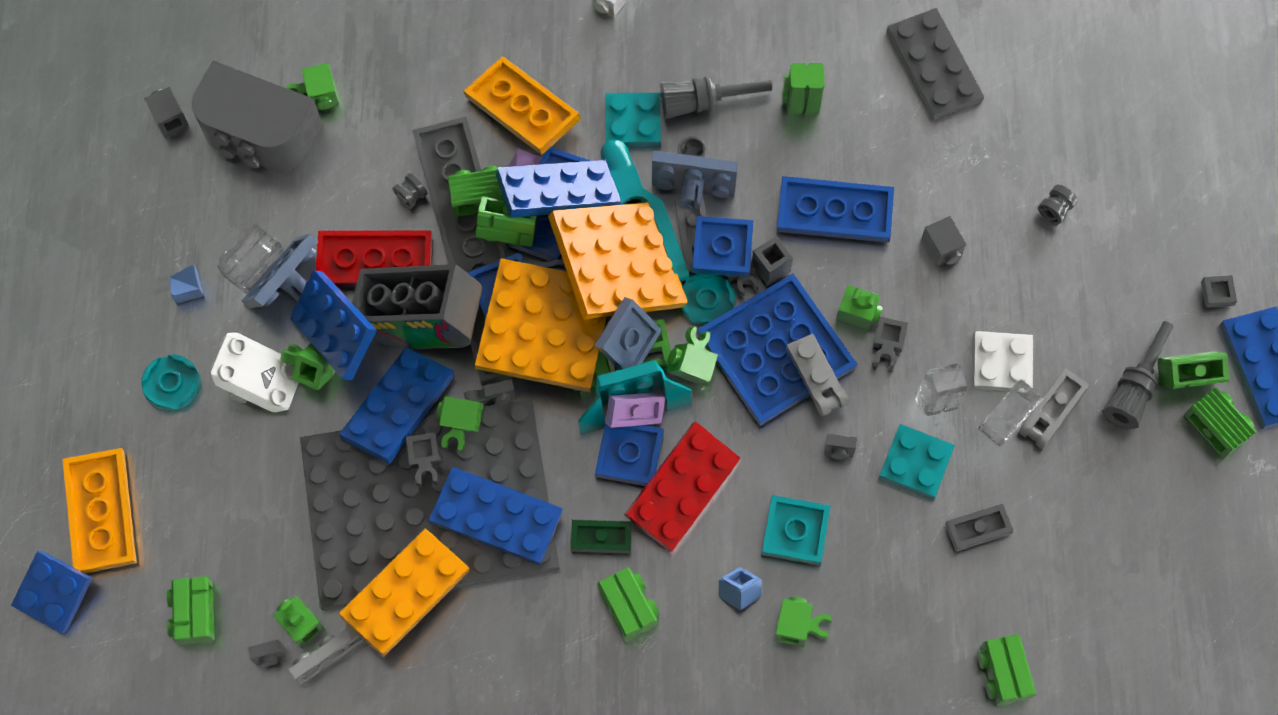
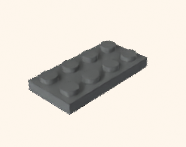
M937 8L888 25L887 33L933 120L983 102L984 95Z

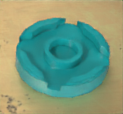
M697 273L690 276L689 280H686L682 286L688 303L683 308H680L684 318L693 325L702 327L735 307V291L731 283L726 278L723 279L716 274Z
M170 354L153 360L145 368L141 378V386L146 400L156 409L166 412L179 411L189 406L197 397L201 388V379L197 368L190 360L184 356Z

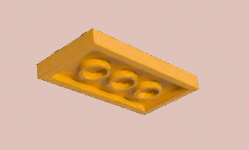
M503 56L464 90L467 99L540 155H543L581 120L580 114Z
M117 448L62 459L73 568L85 574L137 564L124 450Z
M425 528L339 613V616L384 658L469 572V567Z

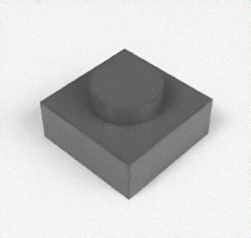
M1232 275L1204 277L1201 280L1206 308L1234 306L1237 303Z
M827 434L824 454H830L832 458L841 460L853 457L856 450L857 437Z
M279 640L248 647L250 659L255 665L260 664V667L275 665L278 663V659L286 657L284 646Z

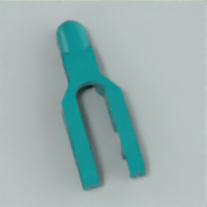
M617 139L607 141L600 151L601 160H606L621 199L620 205H625V203L633 199H638L639 203H649L650 208L654 212V219L659 233L663 237V244L668 258L672 262L673 272L679 276L680 282L689 280L688 269L664 202L643 188L627 146Z

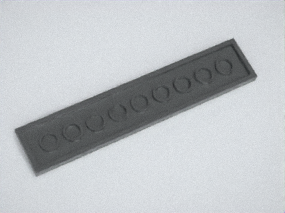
M467 117L412 130L448 264H456L465 272H470L499 261L501 258H506L502 242H490L483 238L475 237L478 213L464 216L459 215L458 217H455L453 214L448 176L454 175L455 172L460 170H468L471 173L482 171ZM480 305L470 343L475 362L486 321ZM477 369L481 385L512 377Z

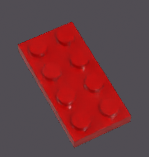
M431 230L318 231L316 270L324 272L336 287H356L360 269L431 265Z
M695 421L669 453L625 512L624 516L667 551L673 552L741 458Z

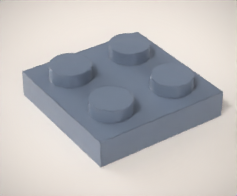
M624 297L595 344V347L619 370L643 363L662 329L633 299Z

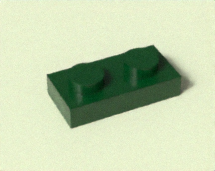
M572 520L571 552L631 554L632 521Z

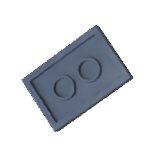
M653 151L652 186H657L662 190L680 189L679 205L686 209L700 208L702 193L713 194L719 198L735 196L738 162Z
M311 234L295 238L241 302L249 309L261 308L264 305L269 306L279 295L276 290L281 287L298 303L307 281L294 269L301 262L306 263L314 255L316 250L313 247L318 243V240Z

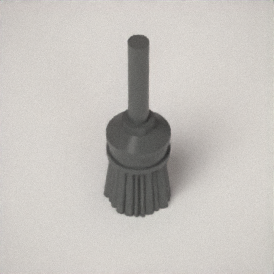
M707 76L702 79L693 78L692 82H660V97L665 119L694 111L697 113L704 110L713 111L716 101H721L723 97L772 91L773 88L771 80L720 87V84H713Z
M1163 321L1143 362L1137 364L1136 367L1131 366L1124 369L1123 377L1118 381L1117 390L1102 410L1103 415L1111 423L1125 429L1139 427L1147 401L1152 399L1154 390L1159 385L1157 378L1153 375V367L1174 327L1170 322Z

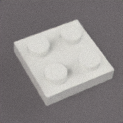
M975 331L973 335V389L1031 393L1033 390V335Z

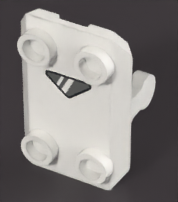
M227 333L223 337L216 359L213 361L210 369L214 384L230 392L232 400L243 404L249 401L273 413L289 409L299 382L292 380L294 366L280 361V353L239 333Z

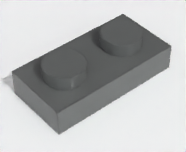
M1003 504L961 516L945 523L956 552L1011 535L1014 531Z

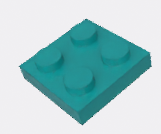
M605 93L606 142L617 139L622 141L627 147H661L660 93Z
M899 424L878 479L934 500L955 445Z
M772 495L761 555L821 566L831 505Z

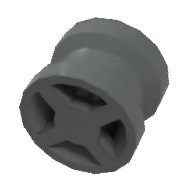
M411 173L405 176L402 184H396L392 188L397 198L409 209L416 205L418 198H424L428 194L424 185Z

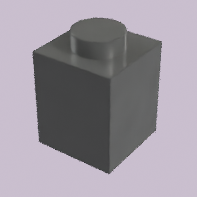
M170 86L165 89H158L144 98L164 137L189 125Z
M951 216L926 226L921 238L937 266L944 263L951 265L962 258L966 247V242Z
M776 236L753 250L752 262L755 270L768 286L791 271L793 257Z

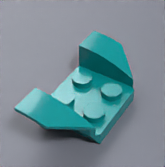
M655 360L599 375L595 389L596 399L578 419L580 435L604 429L603 406L608 405L609 396L653 393L661 390V393L666 396L665 405L667 411L692 404V390L667 379L664 371Z

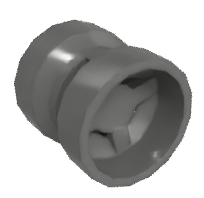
M685 137L678 144V154L705 157V144L698 137Z
M1057 184L1050 191V197L1043 199L1038 205L1039 213L1053 224H1060L1066 217V211L1072 210L1078 202L1077 197L1070 189Z

